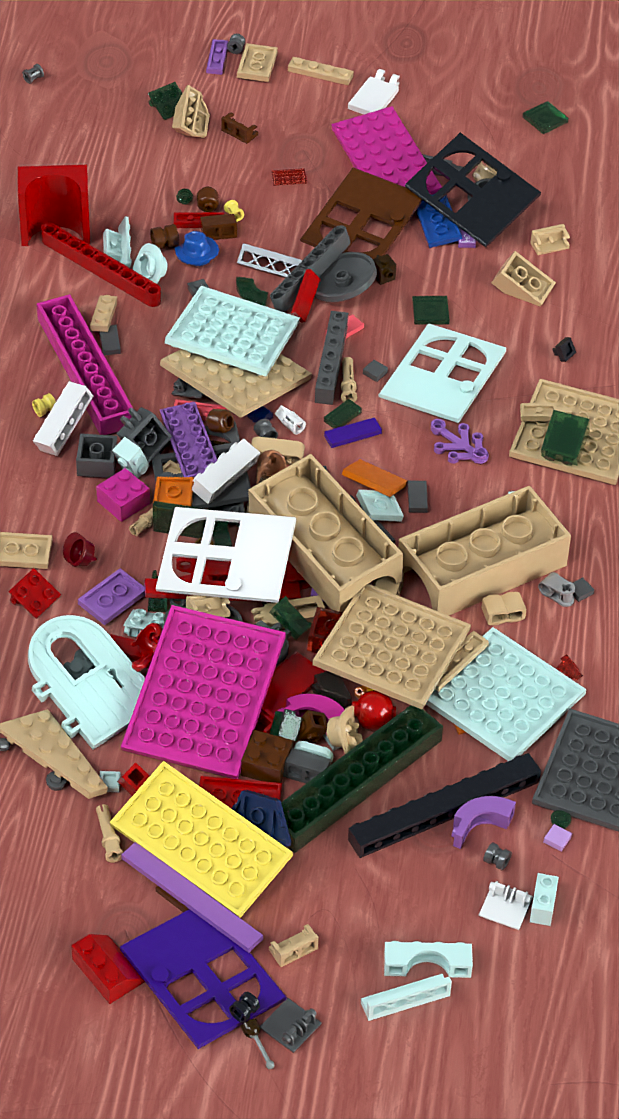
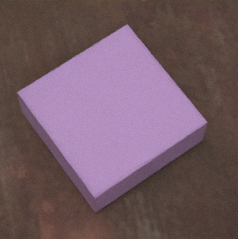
M554 824L544 837L543 843L562 852L571 839L572 833Z

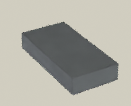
M110 325L108 332L99 331L103 355L121 354L117 325Z
M408 480L409 512L427 513V481Z

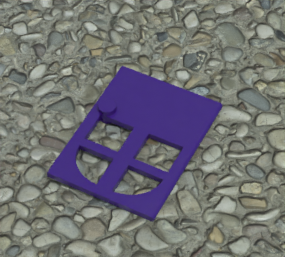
M190 909L120 946V951L197 1049L244 1024L237 1021L229 1011V1007L236 1001L229 992L232 989L256 977L260 986V993L257 998L260 1008L255 1013H251L248 1020L257 1017L287 999L285 994L250 952L245 951ZM234 950L248 969L221 982L207 963ZM192 972L207 991L180 1006L167 990V987L170 983ZM215 1000L229 1019L218 1023H204L191 1018L187 1014Z

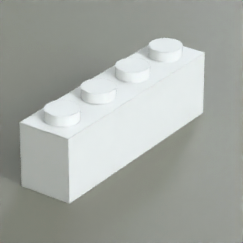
M69 381L63 389L62 394L33 440L40 451L55 456L59 455L94 397L86 386Z
M244 438L239 443L235 442L227 453L223 452L218 457L217 462L210 463L204 473H199L195 476L192 491L209 504L256 464L260 452Z

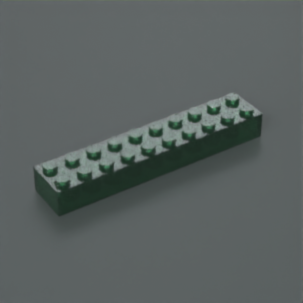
M410 705L282 801L281 804L291 839V845L287 847L294 853L299 851L442 741L443 725L425 710Z

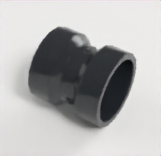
M244 992L239 997V1001H235L229 1007V1011L237 1021L245 1023L250 1018V1014L255 1013L260 1008V1003L252 993Z

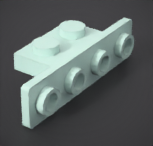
M125 216L118 227V232L105 229L103 232V246L106 255L130 268L132 259H130L129 217Z

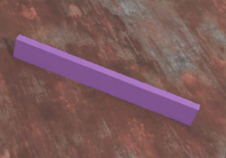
M136 842L121 854L122 860L248 953L263 940V935Z

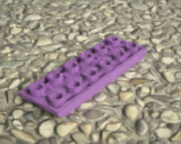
M195 402L160 409L163 424L172 436L170 443L183 477L195 478L197 474L204 473L210 463L217 462L215 452Z

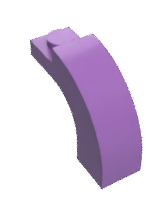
M484 796L465 803L454 815V829L451 835L454 838L453 846L461 849L470 830L480 824H493L507 829L514 816L516 802L503 797Z

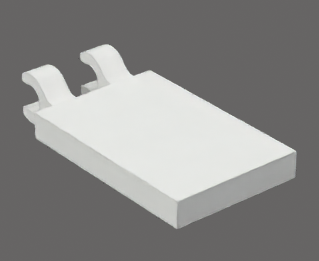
M379 69L375 78L370 76L348 103V109L361 114H367L386 108L399 92V82L397 80L400 76L393 74L388 83L384 81L385 77L383 75L385 71Z

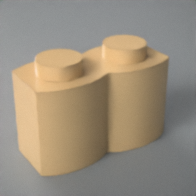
M519 592L488 595L482 599L481 608L488 625L518 622L525 619L526 607Z

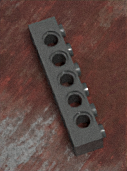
M331 311L315 386V403L333 405L348 329L349 313Z

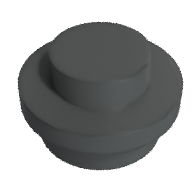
M55 771L47 775L46 784L50 789L58 791L64 788L67 780L63 777H57L54 774Z

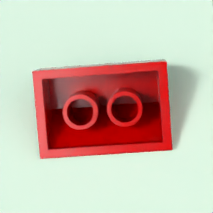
M89 934L71 945L72 960L109 1004L145 982L108 935Z

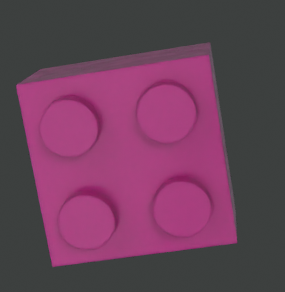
M126 468L96 486L97 502L121 522L150 504V488Z

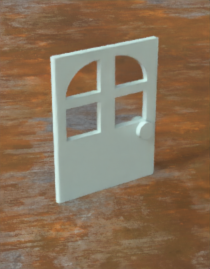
M428 324L378 396L459 423L506 353V347ZM437 340L456 341L448 353L425 346ZM469 345L477 348L485 355L487 360L485 365L462 358ZM419 353L442 360L434 373L411 366ZM456 365L480 372L474 382H461L448 377Z

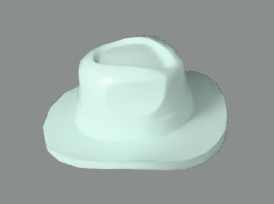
M147 243L140 249L134 262L133 270L157 284L160 278L166 274L167 260L156 245Z

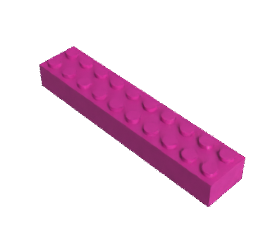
M71 295L37 303L38 321L71 382L86 386L94 396L86 410L99 434L108 435L118 432L124 426L120 418L125 416L130 420L132 416L129 414L128 409L133 407Z

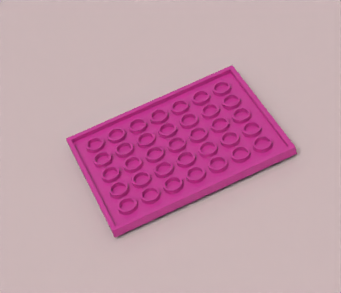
M171 605L121 744V749L238 779L241 771V759L255 730L286 633Z

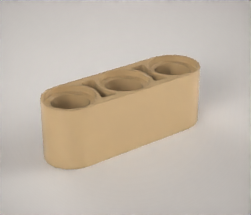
M254 437L251 443L260 452V455L267 450L280 452L286 460V465L294 464L301 460L304 455L305 445L299 441Z

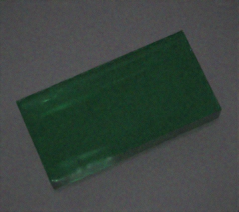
M348 399L324 416V422L334 429L342 427L362 413V408Z

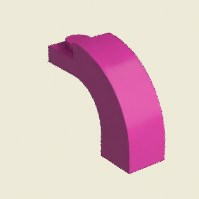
M300 694L288 698L286 707L279 709L275 716L280 719L281 730L297 722L308 710L324 713L328 723L331 717L340 716L344 708L336 701L322 695Z

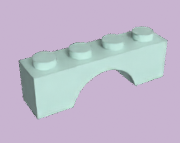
M385 942L384 976H406L414 965L422 962H431L445 969L449 977L471 978L473 967L472 944H465L463 942Z

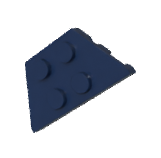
M243 790L238 797L237 803L233 805L232 810L283 846H290L291 839L281 801L250 790Z

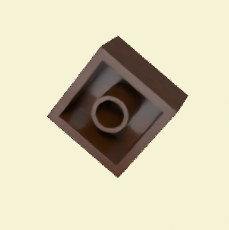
M254 730L241 759V776L259 781L281 783L284 775L285 761L293 748V740Z

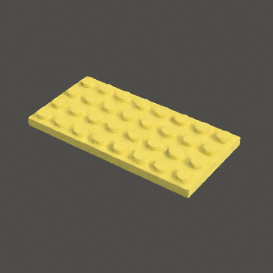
M164 761L110 821V825L156 856L239 918L243 916L293 856L292 851Z

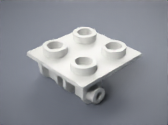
M491 881L489 893L479 916L519 930L533 896L529 895L527 891L516 890L515 887L511 889L510 885L505 887V885L498 883V881Z

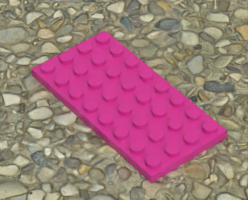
M393 106L332 124L334 134L356 169L405 187V184L427 164ZM432 171L426 180V187L431 195L436 194L442 188Z

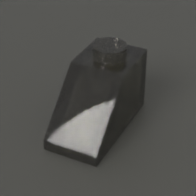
M329 671L314 675V684H312L314 694L336 701L344 710L351 706L352 697L341 676Z

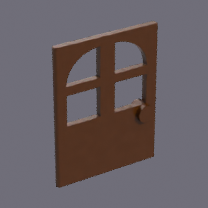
M352 168L303 234L300 241L316 247L324 239L320 233L322 224L331 228L343 225L347 229L351 243L342 253L351 252L347 250L355 239L359 238L378 246L371 251L359 252L374 259L377 255L383 256L386 254L423 200L404 186ZM337 204L359 212L350 225L328 217ZM371 217L388 223L392 227L384 239L362 230Z

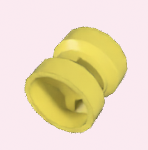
M48 393L43 396V399L33 400L32 406L35 413L42 417L48 411L51 412L56 401Z

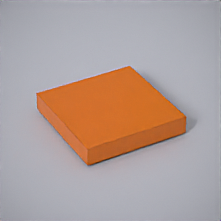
M157 477L153 509L175 510V507L191 508L194 477Z

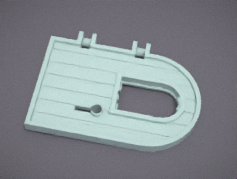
M66 615L50 619L42 624L32 636L28 649L29 668L38 682L32 686V692L41 702L50 697L67 718L61 724L67 735L73 738L79 733L94 750L128 727L145 677L132 668L130 659L111 636L94 621L80 616ZM58 638L72 639L94 664L95 668L74 680L59 660L54 657L50 649L51 644ZM115 679L120 683L122 688L116 683ZM47 684L49 689L43 692L41 688ZM76 720L79 725L72 728L70 724Z

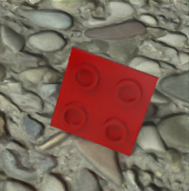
M35 568L8 591L11 594V603L14 605L20 603L36 619L61 596Z

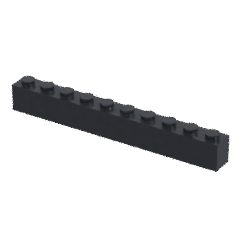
M529 753L516 756L513 760L499 763L489 770H483L477 775L464 778L453 785H447L441 790L433 793L430 792L424 797L411 800L405 805L392 808L381 815H375L369 820L355 823L349 827L348 841L359 858H362L454 819V815L459 808L470 800L484 796L504 798L540 782L541 769Z

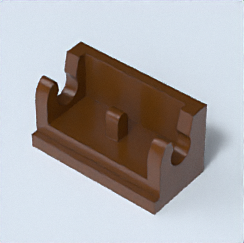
M232 112L221 118V131L246 144L258 136V131H253L257 128L256 125L248 128L244 124L238 123L234 118L231 119L234 116Z
M234 214L200 217L201 232L206 237L213 240L237 238V221Z

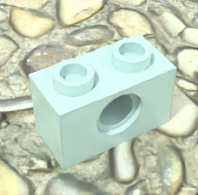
M541 873L537 874L530 916L531 923L551 926L559 877Z

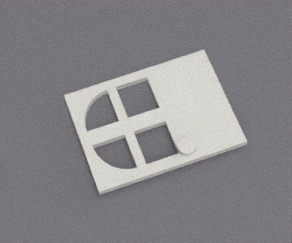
M175 507L156 591L279 603L296 517ZM200 520H206L201 544L177 542L179 535L187 526ZM215 521L240 523L235 547L210 545ZM173 556L197 558L192 583L185 582L176 576L172 568ZM207 559L231 562L225 586L201 584Z

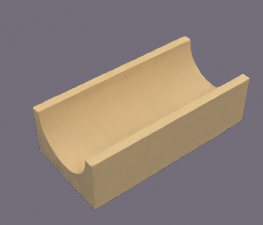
M312 454L248 489L249 513L296 517L288 561L339 618L353 597L371 581L383 576H389L395 584L402 581L403 553Z
M529 485L399 539L398 549L403 553L402 573L413 569L420 576L428 591L432 609L449 616L482 602V599L488 595H499L567 566L571 535Z

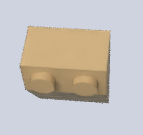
M515 251L505 261L491 283L505 294L541 306L556 282Z

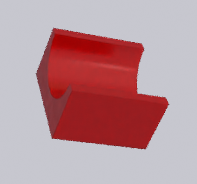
M87 165L18 166L21 246H29L32 236L41 231V226L45 223H53L59 227L71 229L78 233L84 242L90 244Z

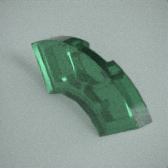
M236 277V289L242 299L266 306L268 292L258 289L254 284L253 278Z

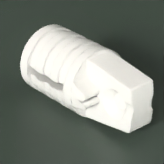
M282 405L275 412V415L282 424L292 433L297 435L305 429L306 422L295 412Z

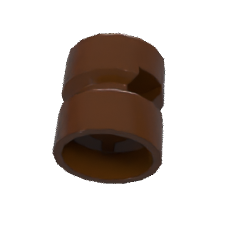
M175 224L166 225L164 229L161 227L150 229L151 242L159 249H164L166 245L168 247L179 246V235Z

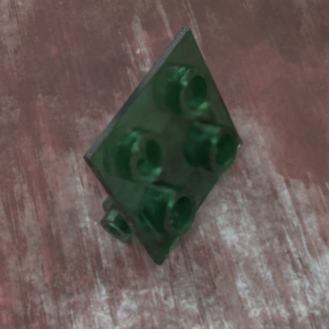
M176 82L170 83L148 93L150 97L149 105L157 108L163 120L169 119L174 116L175 107L182 92Z

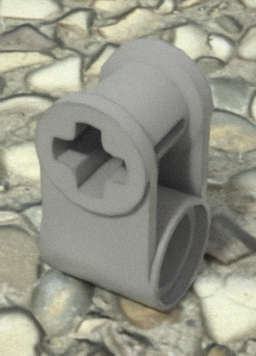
M551 572L538 584V588L544 596L549 597L563 607L573 605L575 585L559 574Z

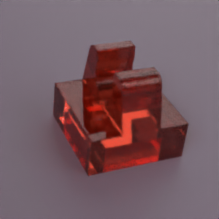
M567 654L560 658L562 662L556 668L561 673L566 671L564 675L570 679L575 678L578 680L583 676L575 662Z

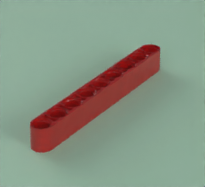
M45 223L41 226L42 243L147 306L157 307L161 304V288L158 284L53 223Z

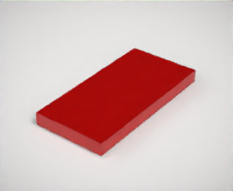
M296 651L274 670L263 706L275 715L279 709L286 707L288 698L306 694L326 677V672L312 665L313 662Z
M200 776L199 786L231 809L237 803L238 797L243 790H250L281 801L282 783Z

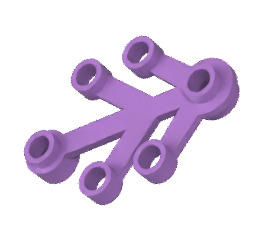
M434 419L431 422V431L434 435H442L453 442H436L434 444V452L436 454H443L445 450H465L468 453L449 452L448 461L452 464L457 463L459 460H472L478 464L487 462L489 454L482 447L483 435L476 432L472 435V443L475 444L474 448L469 445L468 424H459L458 433L461 435L460 439L445 429L446 423L444 420Z

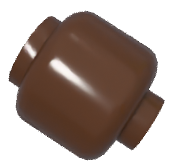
M206 186L197 192V206L200 210L211 212L217 209L219 206L217 190Z
M213 409L206 418V424L213 433H227L234 426V417L227 409Z

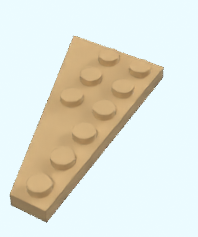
M48 709L0 723V734L2 733L6 736L8 742L11 744L16 743L23 748L22 752L43 767H49L54 770V774L57 777H63L71 783V787L88 799L107 793L108 787Z

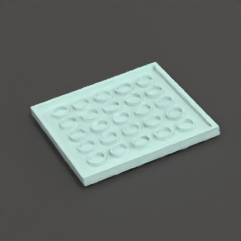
M200 286L165 337V344L187 350L190 353L202 355L208 359L220 361L223 364L238 367L242 370L254 372L257 375L267 376L298 326L300 317Z
M492 627L482 636L489 641L488 647L439 692L434 689L426 705L498 755L510 761L516 756L522 755L569 708L573 707L586 694V689Z

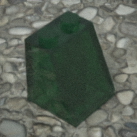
M553 410L541 448V456L549 461H561L568 466L578 465L590 433L589 419Z

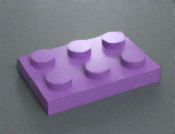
M120 568L78 599V605L103 625H106L144 597L145 588Z

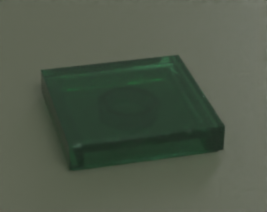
M548 101L523 112L522 116L542 134L568 123L569 119Z
M412 296L414 324H449L447 296Z

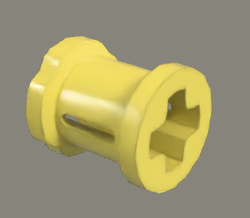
M230 200L224 205L225 212L234 214L237 222L244 218V211L238 207L237 201Z

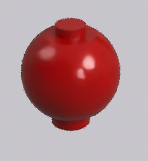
M368 691L362 694L358 701H352L351 706H354V717L367 730H382L391 723L392 718L396 717V706H393L390 697L378 691Z

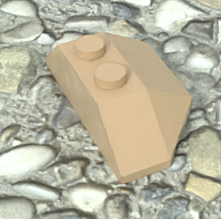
M190 85L186 86L175 107L172 128L185 136L205 138L207 136L210 114L202 99V93Z

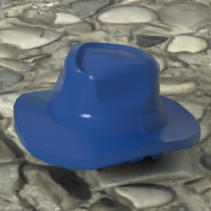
M200 231L186 233L184 243L175 248V254L180 261L194 266L206 265L219 253L217 243Z

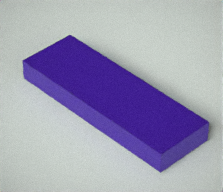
M375 417L324 431V437L331 448L382 434V429Z

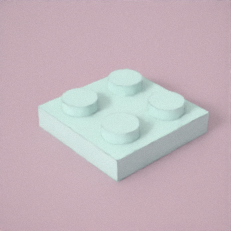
M358 489L356 496L361 507L373 521H402L404 515L394 495L389 497L375 490Z

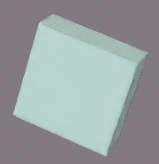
M100 771L99 776L108 787L107 792H119L120 784L117 781L121 778V772Z

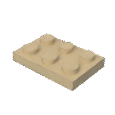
M246 43L237 71V78L269 82L278 47Z
M0 532V566L48 569L53 541L52 535Z

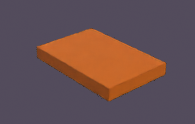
M361 459L345 467L342 472L343 476L389 497L405 488L408 482Z

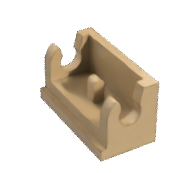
M564 224L532 230L531 245L537 255L569 249L570 245L567 239L570 236Z
M200 595L186 597L187 609L224 618L230 617V610L226 607V604L230 603L228 598Z
M308 924L304 926L305 929L302 932L278 944L275 941L270 942L269 951L280 967L318 949L319 937Z

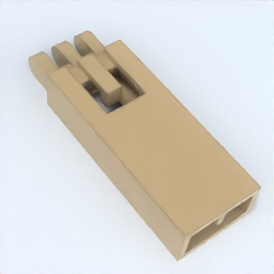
M319 595L264 604V607L252 609L256 623L262 620L272 627L279 622L283 625L282 629L326 622L327 618L322 598Z

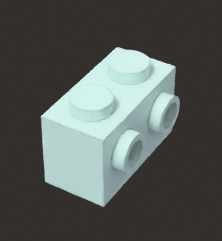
M126 437L112 450L122 470L126 468L137 478L145 474L150 466L141 448Z

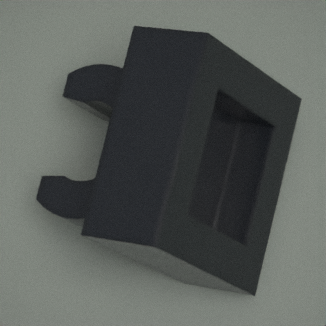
M565 337L552 349L554 355L559 356L561 362H566L576 353L571 337Z

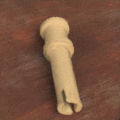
M345 357L342 360L343 381L341 383V390L343 392L341 400L345 403H353L357 400V393L355 392L357 384L354 381L353 359Z
M102 804L103 812L100 805L96 808L103 834L101 842L106 850V860L110 863H115L122 860L121 854L124 852L119 846L120 837L115 834L114 828L110 825L112 819L109 806Z

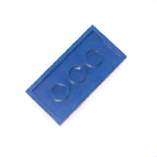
M446 195L440 202L452 210ZM422 201L416 213L429 248L462 239L458 226L425 201Z

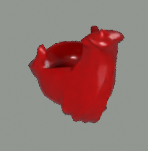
M158 623L148 624L137 635L136 640L130 644L133 647L138 645L142 655L140 659L132 663V668L137 672L149 668L163 630L162 626Z

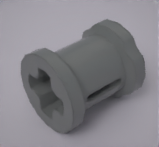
M35 64L33 68L22 72L24 80L29 84L34 79L44 76L43 69L39 64Z

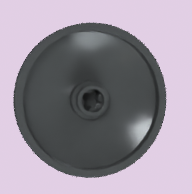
M359 252L341 253L319 277L320 282L314 297L325 302H339L363 293L372 285L377 275L373 259Z

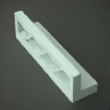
M439 974L361 998V1005L368 1021L448 997L450 996L452 981L450 977L444 978L443 974Z

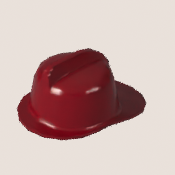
M73 532L66 538L63 546V557L72 566H88L91 561L97 560L94 556V544L86 540L82 535Z

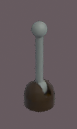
M257 1019L248 1020L241 1026L243 1033L246 1037L255 1039L266 1061V1067L273 1069L275 1064L269 1059L258 1037L261 1029Z

